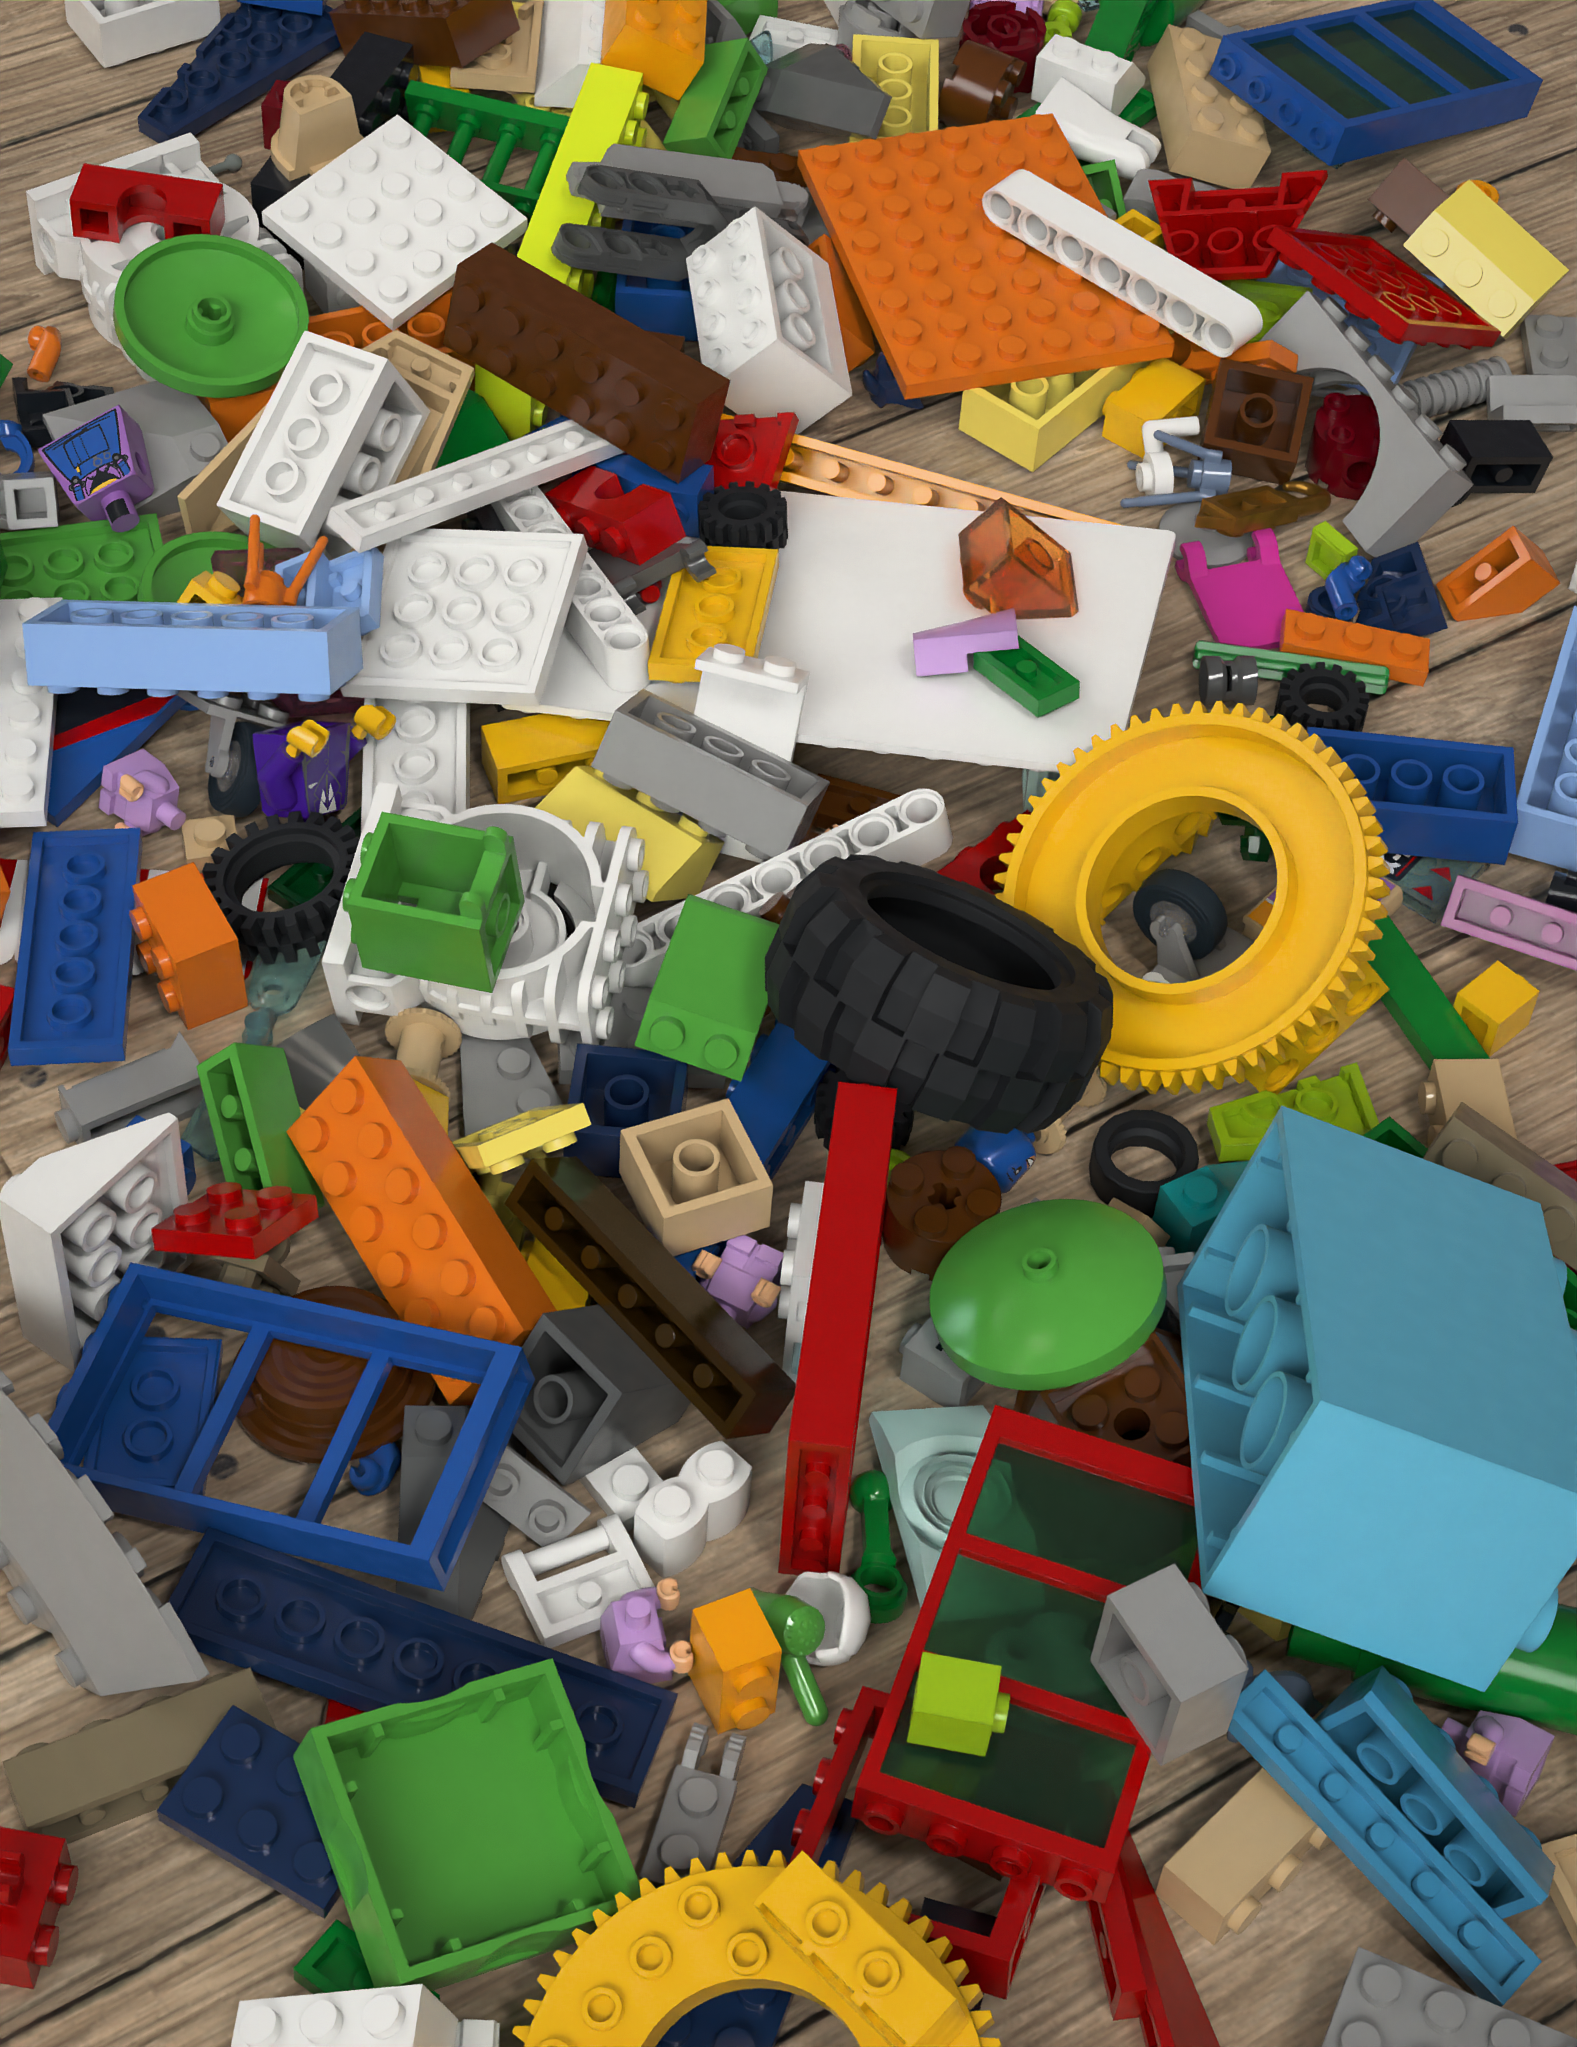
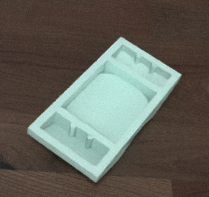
M983 1405L871 1412L869 1417V1424L882 1471L888 1481L892 1507L920 1607H922L991 1418ZM992 1461L967 1533L1037 1556L1034 1532L1018 1509L1012 1489L1010 1467ZM958 1555L934 1624L1041 1616L1044 1610L1042 1582Z

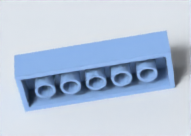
M62 599L22 623L28 685L47 686L48 692L54 694L73 693L78 691L80 687L97 688V693L100 695H120L129 692V689H147V695L168 697L178 694L179 690L197 691L198 697L206 699L222 698L228 696L229 692H247L249 699L270 700L279 697V693L298 694L300 701L318 702L329 699L331 694L340 687L345 686L347 681L363 669L359 607Z
M1574 606L1517 795L1518 824L1509 850L1511 854L1577 872V606Z

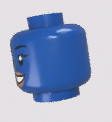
M969 1126L954 1144V1146L966 1147L975 1154L976 1160L987 1167L996 1178L1001 1194L1009 1192L1030 1169L1036 1159V1151L1033 1146L1036 1140L1034 1133L1027 1134L1016 1128L1008 1134L976 1130Z

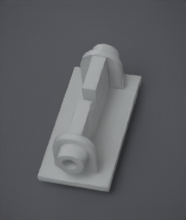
M508 1445L483 1500L488 1506L542 1547L567 1538L591 1514L589 1508Z

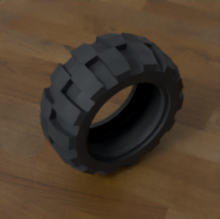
M850 854L846 859L834 856L823 862L797 884L765 956V991L768 995V1005L778 1022L791 1027L795 1031L794 1039L820 1060L829 1061L844 1071L847 1078L858 1084L867 1083L872 1086L897 1088L896 1100L909 1105L912 1110L945 1122L954 1120L966 1123L976 1130L1008 1134L1016 1128L1029 1134L1049 1127L1081 1100L1111 1039V1029L1113 1027V992L1107 978L1095 972L1096 964L1077 946L1063 940L1054 933V929L1027 912L1018 910L997 899L995 895L966 882H959L938 874L934 870L904 861L895 863L886 861L878 856Z

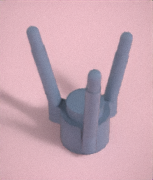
M1156 430L1153 434L1155 439L1200 457V460L1192 459L1189 468L1172 465L1174 476L1187 478V487L1194 488L1195 491L1125 498L1120 501V505L1123 508L1202 502L1203 498L1227 494L1231 481L1232 462L1228 459H1222L1223 451L1206 449L1177 436ZM1130 460L1127 463V467L1131 470H1136L1137 464L1142 463V461Z

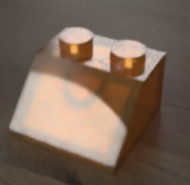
M1000 497L958 534L963 578L962 590L967 600L977 609L982 610L985 608L992 614L1014 608L1016 620L1071 618L1079 612L1071 553L1004 498Z

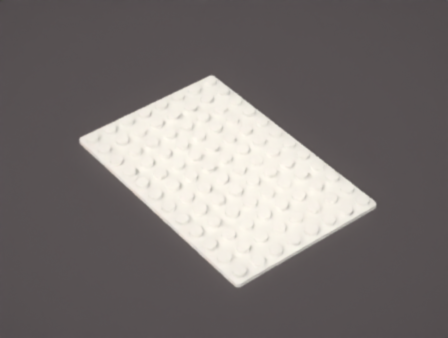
M780 491L781 497H785L787 501L788 539L785 548H779V568L758 659L765 660L769 656L783 657L794 661L797 664V669L810 672L796 740L797 743L822 745L827 748L840 747L866 750L879 754L893 753L919 756L930 760L945 759L971 762L982 766L997 765L1029 769L1035 772L1049 771L1059 773L1056 766L1059 762L1069 766L1076 762L1074 749L1078 747L1086 753L1093 749L1091 737L1095 734L1104 741L1111 738V725L1115 723L1122 731L1127 730L1175 548L1176 535L1174 532L1162 529ZM686 536L676 543L690 544L700 539V537ZM671 575L661 580L660 597L656 602H644L641 596L635 593L637 598L646 607V610L636 615V617L648 633L650 652ZM1014 608L1018 635L1079 680L1080 695L1079 699L1038 718L974 669V653H967L968 672L917 677L913 633ZM564 626L540 706L502 705V707L510 710H519L524 713H545L570 716L575 719L588 718L611 721L615 710L639 691L628 693L611 689ZM651 680V683L643 689L694 714L700 682L672 683L663 680Z

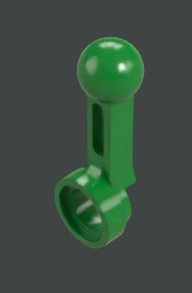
M867 1470L860 1473L850 1486V1502L854 1509L861 1514L863 1545L861 1566L850 1577L868 1595L871 1623L882 1624L892 1622L903 1614L908 1588L902 1575L895 1568L897 1559L890 1544L888 1512L893 1507L887 1478L882 1471ZM879 1584L887 1587L890 1591L877 1593L868 1590L864 1586Z

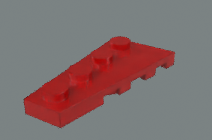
M795 412L777 413V417L756 418L754 414L734 415V419L720 420L711 459L705 463L714 467V488L721 485L725 490L729 489L730 482H737L738 487H745L746 481H753L755 488H759L764 483L770 485V491L777 489L799 422Z

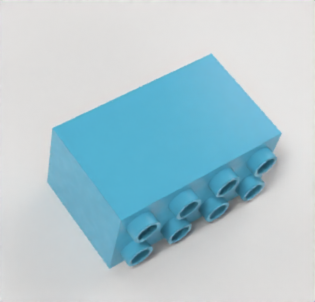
M1281 1105L1177 1285L1200 1579L1203 1593L1482 1692L1486 1691L1515 1648L1531 1653L1542 1645L1555 1620L1559 1597L1557 1586L1577 1558V1330L1569 1326L1563 1300L1567 1282V1267L1563 1260L1553 1257L1541 1203Z

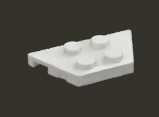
M805 1181L802 1204L791 1203L787 1229L788 1242L787 1249H784L780 1278L781 1291L778 1318L787 1319L782 1370L795 1383L797 1381L824 1183Z

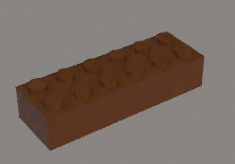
M493 242L457 264L443 345L677 483H680L711 459L730 384L728 378Z

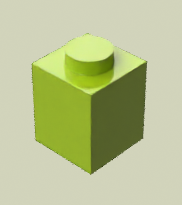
M923 1652L916 1680L907 1742L985 1757L991 1733L1004 1734L1008 1716L1010 1694L998 1692L1002 1666Z

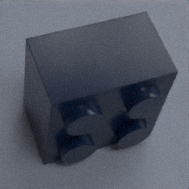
M577 1043L568 1104L584 1103L592 1125L575 1131L578 1141L563 1148V1157L577 1156L595 1176L622 1178L619 1173L621 1130L685 1111L688 1094L689 1064L643 1049Z

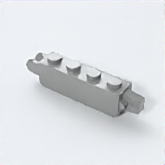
M615 143L606 150L601 162H572L566 174L571 195L588 200L590 199L586 196L578 194L577 188L589 165H604L696 179L701 182L718 204L750 209L755 206L768 217L790 220L794 223L797 222L798 216L794 209L802 210V208H805L809 197L804 187L800 185L776 181L774 172L763 163ZM597 203L600 216L691 228H696L699 224L664 219L658 213L638 210L622 213L617 207Z

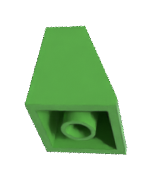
M688 894L650 994L634 1046L741 1082L768 1006V995L765 991V956L779 924Z

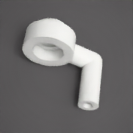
M1197 416L1149 420L1143 424L1142 437L1145 455L1143 462L1138 463L1136 466V484L1140 492L1145 491L1146 496L1173 493L1174 473L1170 455L1167 451H1164L1163 442L1155 439L1153 434L1156 430H1160L1177 437L1198 435L1200 425Z

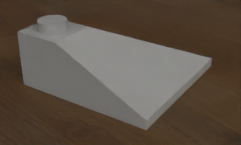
M157 380L43 414V422L53 441L118 404L138 423L142 431L154 484L152 495L134 505L138 515L156 513L157 518L181 511L177 496L228 444L218 422L196 395L175 390Z

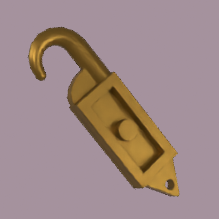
M1305 481L1285 482L1282 486L1284 491L1308 495L1301 498L1275 490L1268 485L1202 499L1194 527L1216 529L1218 533L1228 537H1242L1244 533L1267 528L1274 530L1276 526L1297 522L1298 517L1321 513L1329 508L1332 497L1325 488Z

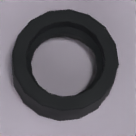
M1129 1110L1114 1115L1099 1128L1094 1140L1089 1163L1090 1183L1100 1200L1107 1205L1114 1197L1153 1218L1160 1186L1197 1170L1199 1164L1197 1142L1183 1124L1172 1116L1154 1110ZM1130 1146L1147 1147L1157 1150L1169 1158L1176 1167V1172L1173 1176L1160 1181H1141L1129 1177L1119 1170L1111 1160V1156L1116 1151Z

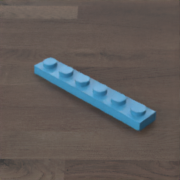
M1266 1669L1245 1686L1240 1693L1228 1731L1476 1995L1500 2007L1503 2006L1542 1961Z

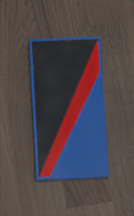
M80 687L78 691L73 693L58 694L47 821L56 827L60 826L101 786L103 766L136 752L187 701L178 695L152 697L147 695V689H129V692L120 695H100L97 693V688Z

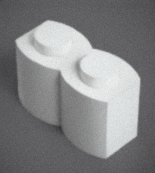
M717 1441L702 1447L690 1456L683 1465L678 1477L669 1478L652 1487L639 1501L634 1515L633 1545L640 1558L662 1578L676 1575L691 1566L701 1555L707 1541H712L728 1534L745 1517L749 1508L752 1466L725 1442Z

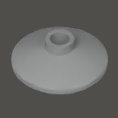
M1202 502L1176 504L1162 516L1159 529L1170 530L1176 535L1172 557L1177 560L1184 559L1180 551V545L1188 542L1200 541L1205 551L1207 569L1238 564L1247 557V548L1253 547L1252 532L1244 533L1242 537H1228L1218 533L1216 529L1194 527Z

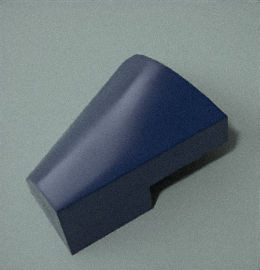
M1419 542L1372 559V575L1369 577L1367 584L1360 590L1357 598L1360 612L1356 623L1419 637L1448 628Z

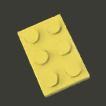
M584 1103L537 1107L451 1142L471 1174L476 1172L478 1176L491 1172L492 1175L525 1163L522 1153L526 1151L529 1154L542 1150L545 1153H549L577 1142L575 1131L592 1124Z

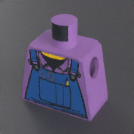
M119 404L38 449L41 457L72 503L90 521L108 519L112 530L115 532H126L137 526L140 518L134 505L152 495L154 484L141 428Z

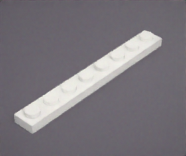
M570 419L333 506L329 510L327 525L358 553H362L625 452Z

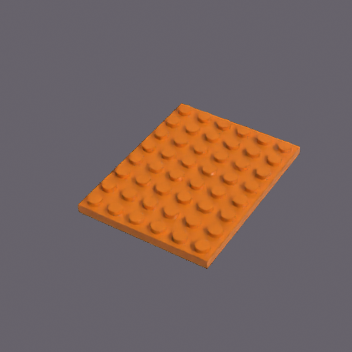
M1053 113L1035 114L1030 117L1002 121L993 120L982 124L961 127L952 126L946 129L905 133L899 136L878 138L876 140L863 139L857 142L821 145L815 148L798 150L797 165L905 400L1173 356L1175 342L1165 325L996 226L984 212L982 206L984 193L1016 170L1024 169L1108 217Z

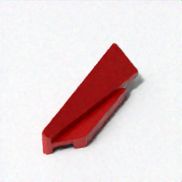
M1104 1782L1081 1784L1068 1822L1070 1837L1101 1848L1105 1847L1118 1805L1115 1795L1108 1784ZM1128 1829L1105 1904L1094 1900L1085 1901L1112 2019L1117 2021L1139 2018L1146 2047H1220Z

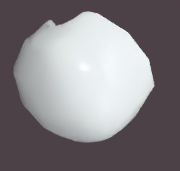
M807 1571L800 1574L785 1595L796 1596L819 1610L825 1621L823 1640L814 1652L806 1655L808 1663L818 1666H834L849 1661L851 1656L857 1654L864 1643L871 1623L868 1595L852 1577L834 1571L827 1573Z

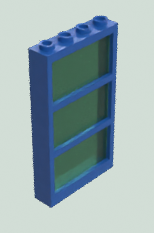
M1389 0L1223 35L1209 73L1329 166L1525 118L1528 116L1543 82V79L1433 0Z

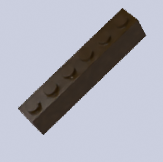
M577 1156L532 1158L504 1203L510 1211L726 1440L770 1433L793 1399L796 1383Z

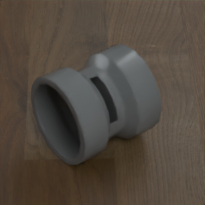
M1203 656L1201 658L1199 667L1200 701L1204 706L1214 705L1216 701L1223 702L1224 700H1233L1235 704L1254 705L1258 690V669L1254 656H1237L1233 661H1224L1220 656Z

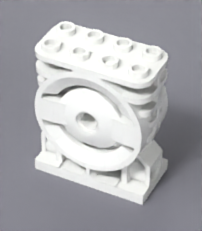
M191 132L99 165L223 184L219 182L216 176L201 161L200 143ZM80 172L26 191L36 266L44 275L55 272L61 278L80 280L82 292L88 302L89 315L97 331L107 341L122 350L124 357L136 367L137 372L147 382L156 381L141 370L123 349L114 327L113 306L116 286L123 270L140 252L155 243L165 240L164 227L152 222L134 224L125 230L120 243L74 237L69 199ZM223 184L225 222L220 236L241 240L265 251L286 267L303 291V276L300 263L292 255L287 254L286 248L277 239H274L265 228H259L257 214L249 201L235 189Z
M378 781L347 881L350 878L356 879L361 867V847L365 835L368 832L374 833L381 812H387L486 831L490 826L505 830L509 836L514 838L525 902L493 993L362 968L357 944L351 942L352 925L349 913L343 910L342 894L322 958L323 970L338 1021L359 1026L363 1012L398 1016V1013L404 1009L415 1008L421 1005L423 1008L436 1010L451 1018L460 1028L461 1033L482 1039L511 1040L530 1038L533 1035L548 1031L551 1043L564 1044L569 1031L573 1030L581 1032L582 1044L599 1045L601 1039L609 1040L614 1021V1008L610 1006L613 993L622 992L626 974V963L622 960L624 948H632L634 946L638 920L637 916L633 915L636 902H645L649 885V872L641 870L645 854L644 839L637 838L635 827L622 826L617 841L606 840L603 823L590 821L583 837L573 828L571 820L560 819L546 811L523 805H484L451 815L448 809L442 805L402 800L399 784ZM550 883L558 885L554 893L555 902L547 895ZM399 901V903H398V904L407 905V906H412V907H416V906H417L416 904H410V903H405V902H400V901ZM556 903L567 912L575 926V931L569 938H567L563 914Z

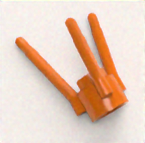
M253 514L250 517L247 573L244 582L245 592L242 604L296 606L298 595L327 546L328 538L326 536L319 537L288 588L284 585V579L279 574L263 570L265 547L260 542V517L257 514Z

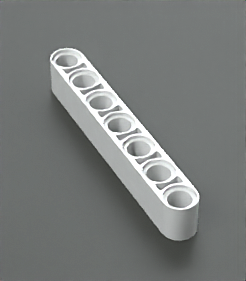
M1016 170L983 195L982 206L984 212L996 226L1218 357L1230 356L1256 336L1263 327L1261 313L1249 299L1027 170Z
M538 486L491 503L505 531L573 534ZM587 552L564 626L611 689L628 693L639 691L651 683L648 674V660L650 656L648 633Z
M931 789L910 791L695 896L760 918L759 912L773 895L780 891L786 895L819 865L834 856L846 859L850 854L871 855L890 862L899 863L904 861L921 866L940 857L952 845L953 836L943 797L937 791ZM686 900L637 924L634 946L632 948L625 947L622 960L626 963L623 987L653 988Z

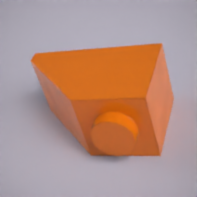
M1513 525L1438 582L1436 586L1452 617L1457 622L1522 613L1561 583L1543 550Z

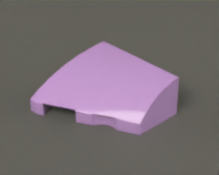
M1010 608L963 622L913 633L917 677L968 672L967 653L1019 649L1015 609Z

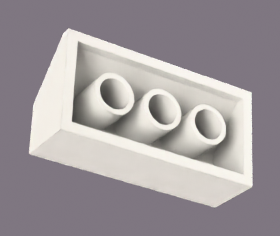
M544 0L534 106L574 108L590 64H600L605 0Z

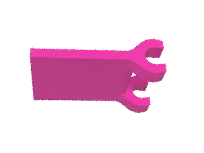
M1267 528L1252 531L1251 537L1255 546L1247 548L1249 562L1207 569L1206 555L1200 541L1181 544L1180 551L1184 559L1176 560V572L1182 581L1189 584L1214 641L1261 649L1279 648L1281 622L1286 609L1304 611L1280 562L1278 543L1273 530Z

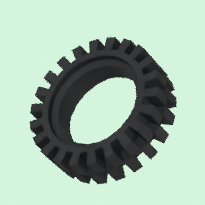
M300 811L289 812L288 823L281 824L278 814L268 816L266 819L269 827L259 830L254 821L244 826L248 835L247 838L242 839L236 833H233L225 839L230 851L220 847L213 851L211 856L214 863H205L202 870L205 878L204 881L237 936L239 949L244 960L253 962L260 953L263 964H275L278 952H282L286 963L297 962V950L303 948L307 949L310 958L321 954L317 943L323 940L328 942L360 840L359 836L356 837L354 830L348 824L343 827L340 819L334 816H330L325 822L322 813L311 811L306 823ZM296 863H320L332 868L334 871L330 883L322 892L296 907L276 912H258L242 905L245 892L255 881L283 866Z

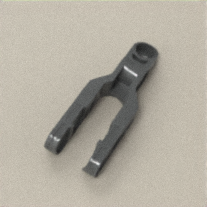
M589 165L577 188L579 195H584L591 201L601 205L617 207L622 213L638 210L658 213L664 219L699 224L686 236L672 238L565 223L560 226L551 250L558 260L571 267L678 282L689 277L686 258L692 255L696 248L705 245L726 229L733 220L740 218L751 209L716 203L701 182L696 179L604 165ZM771 218L804 245L809 246V239L798 224L790 220Z

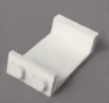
M715 644L714 648L708 647L696 658L694 669L702 671L694 715L792 763L810 672L797 669V664L794 661L783 657L769 656L765 660L745 656L746 651L735 645ZM729 835L726 837L716 836L725 842L720 853L758 863L766 861L750 854L745 849L746 844Z

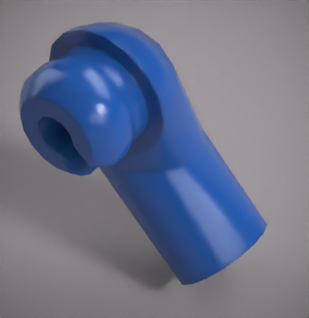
M1352 556L1349 562L1341 563L1325 580V588L1335 617L1338 620H1349L1358 613L1359 608L1354 594L1365 585V580L1373 572L1371 563L1363 556Z
M396 1443L383 1445L374 1453L361 1457L357 1468L351 1465L349 1480L360 1494L365 1496L378 1495L387 1490L401 1463L402 1455Z

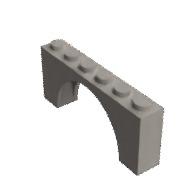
M1307 291L1260 341L1273 340L1297 354V372L1294 374L1314 378L1311 392L1336 384H1354L1365 387L1370 394L1379 418V452L1375 468L1365 491L1351 512L1342 521L1365 552L1376 558L1417 542L1474 484L1462 470L1467 465L1462 456L1450 445L1446 444L1443 446L1438 440L1442 435L1439 427L1424 414L1419 416L1414 410L1418 405L1415 397L1401 384L1395 386L1390 380L1395 374L1392 368L1378 355L1374 354L1371 356L1367 351L1371 346L1368 338L1355 326L1351 325L1348 327L1344 322L1348 317V313L1330 296L1323 301L1310 291Z

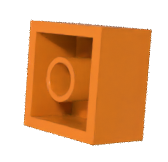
M189 863L132 885L136 908L129 911V916L140 941H143L136 944V951L146 974L150 975L156 972L161 981L157 983V988L167 1012L171 1014L177 1011L187 1030H190L247 1007L248 1000L238 938L195 863Z

